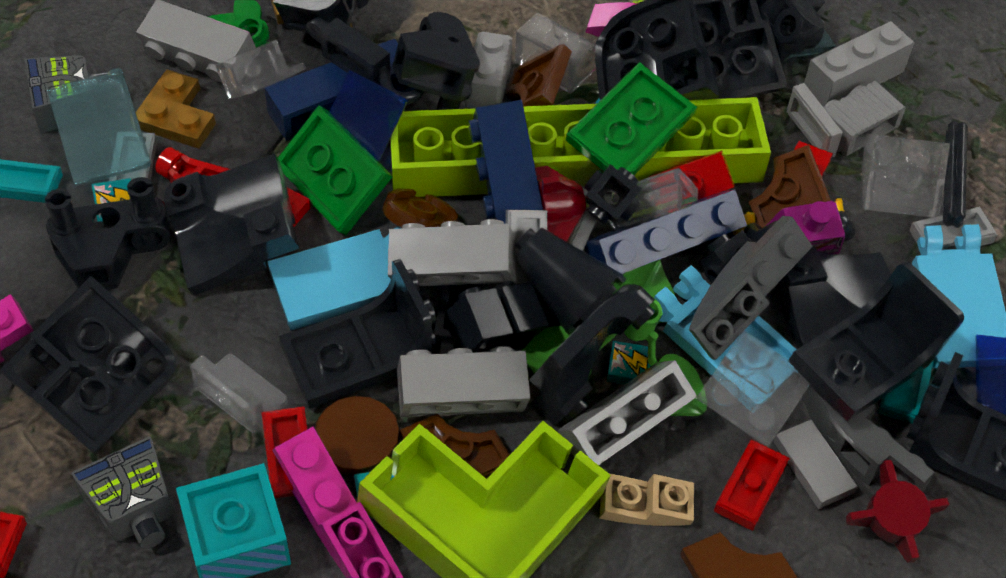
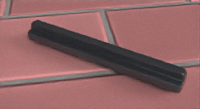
M956 121L950 122L946 131L943 223L947 227L954 226L959 228L963 225L966 217L968 126L964 122L957 123Z

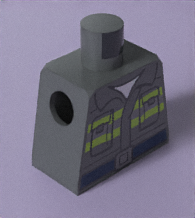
M82 55L24 59L32 109L40 133H46L95 117L98 112L94 96L116 92L111 70L89 74L86 59Z
M150 436L71 472L82 499L115 541H123L135 535L140 547L148 549L164 540L165 533L160 522L170 518L174 513Z

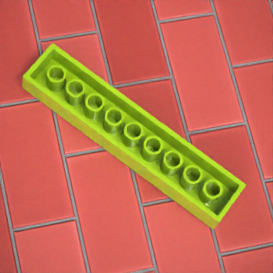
M758 98L689 100L697 106L696 113L634 175L639 180L637 183L639 187H653L649 178L650 175L723 150L734 183L763 182L771 150ZM596 104L523 106L535 167L549 166L568 179L579 183L583 190H586L584 186L597 170L604 173L602 169L565 140L566 134ZM476 108L389 112L393 190L413 189L416 191V197H425L426 194L433 196L488 194L486 180L479 181L475 159L481 157L479 142L472 143L468 120L474 119Z

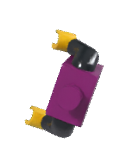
M837 198L836 201H817L813 204L781 209L763 228L755 223L754 212H746L744 217L747 226L732 233L737 235L743 230L748 238L757 243L782 216L793 217L811 245L815 246L818 252L839 255L843 242L852 239L856 230L854 223L844 212L842 198Z

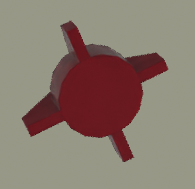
M549 166L535 167L543 210H547V230L568 242L586 211L583 187Z
M887 460L880 466L881 488L870 499L866 510L850 512L845 517L847 525L871 527L872 531L881 539L894 543L907 563L915 562L920 556L914 538L928 525L931 514L945 510L950 504L948 498L927 500L925 494L917 486L906 481H898L892 460Z

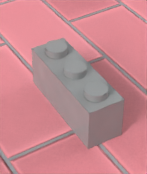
M161 0L154 2L136 31L144 51L152 58L157 60L165 58L175 62L187 71L195 69L206 73L210 78L218 82L228 81L238 85L257 53L249 31Z
M890 21L811 59L804 83L823 107L833 99L840 101L842 97L845 98L859 85L867 86L874 80L881 84L903 73L914 41Z
M495 219L483 220L480 222V225H464L456 221L444 222L441 224V227H425L418 223L404 224L402 229H389L388 277L392 278V261L401 259L407 270L413 269L419 286L515 282V235L509 223L504 224L503 221Z
M496 347L489 352L473 353L471 349L458 348L449 351L448 354H431L428 350H413L406 355H400L397 367L400 417L432 416L437 413L439 415L524 412L530 400L526 351H514L511 347Z
M675 360L657 362L564 425L558 432L573 444L571 453L574 457L579 451H582L600 465L698 396Z

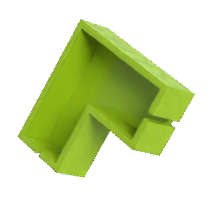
M542 421L486 479L419 424L393 449L392 459L386 456L359 483L357 503L361 502L370 517L442 578H529L601 498L611 475L582 451L575 455L567 475L562 469L567 463L573 444L546 422Z

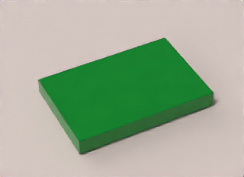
M639 62L566 134L565 140L604 172L611 164L617 170L623 167L635 175L696 113L697 106Z
M319 105L278 157L283 174L305 197L310 199L312 205L339 233L344 235L348 234L393 177L327 109Z

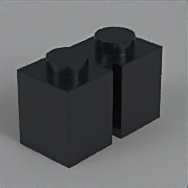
M506 281L492 289L483 291L481 287H473L458 295L459 300L447 310L460 347L471 349L473 353L529 342L535 335H538L549 326L532 282L515 285L513 281Z

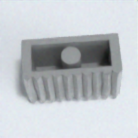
M480 32L474 47L480 60V67L474 74L471 84L472 94L469 99L465 100L464 109L503 103L506 84L510 74L512 38L509 35Z
M876 80L867 86L859 85L855 87L845 98L842 97L840 101L833 99L823 107L843 132L837 149L838 152H842L843 156L850 155L898 128L906 109L902 103Z

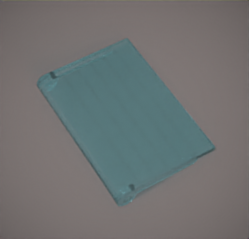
M114 68L106 75L63 84L59 88L47 90L74 186L150 167L151 161L122 69Z

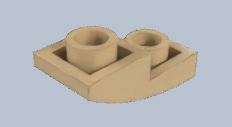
M610 474L611 477L600 498L599 519L653 526H682L693 523V482L653 474L648 482Z

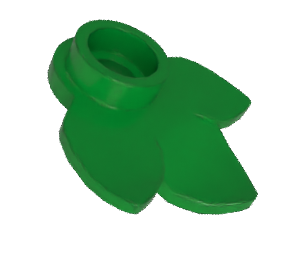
M235 0L234 13L209 16V18L249 31L250 34L256 33L251 36L256 49L261 48L269 39V27L261 19L262 8L255 0Z

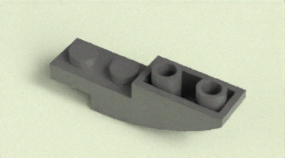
M782 216L757 243L747 241L722 269L700 302L689 330L711 359L716 360L770 304L765 296L813 247L793 217Z
M800 374L797 384L812 421L832 450L859 478L869 486L880 476V466L882 463L892 460L898 481H906L917 486L922 492L925 491L934 471L926 465L922 458L910 453L892 439L885 429L876 426L870 421L876 409L875 406L871 405L847 422Z

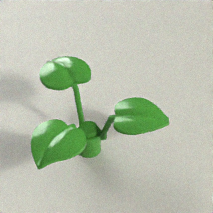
M661 260L623 274L627 280L621 287L629 284L639 285L653 298L664 287H667L675 295L665 275ZM616 282L613 285L617 290L621 288ZM656 299L649 305L655 313L638 330L630 325L624 331L625 335L633 341H648V364L650 366L658 362L655 357L658 334L654 330L657 324L663 323L659 321L662 316V307ZM562 326L545 328L538 335H535L530 343L522 349V351H526L527 368L533 374L569 337ZM611 334L606 337L600 350L617 334ZM676 354L663 356L659 362L675 360L698 396L670 416H700L704 414L707 408V397L703 383L695 368L686 359Z

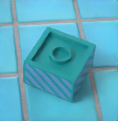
M264 463L176 488L199 578H246L291 564L287 538Z

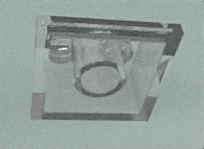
M537 12L516 31L514 62L522 65L560 44H565L572 53L559 88L571 94L596 70V41L554 18Z
M866 133L861 169L863 209L926 217L939 216L950 143Z
M744 330L696 399L769 447L810 383L788 362V359Z

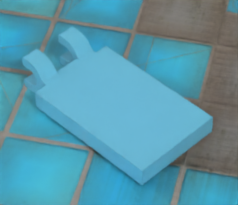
M979 224L963 225L961 228L963 236H956L954 240L956 249L942 250L943 232L941 225L925 226V237H919L917 240L921 255L915 256L912 265L964 314L962 324L935 357L933 368H938L941 361L949 364L955 352L963 355L958 368L1006 366V311L993 255L980 253L981 231Z
M380 229L267 261L269 272L290 331L351 312L378 298L391 281L388 277L389 234L383 238Z
M690 265L680 274L679 278L681 281L673 288V291L683 299L688 300L682 305L667 287H664L654 297L662 307V316L659 321L667 322L663 332L753 414L797 372L788 362L793 352L797 349L758 315L716 360L711 359L689 330L694 314L711 285Z

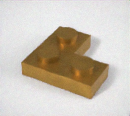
M167 69L131 118L135 129L155 133L157 136L198 149L216 125L213 113L189 106L200 90L199 79Z

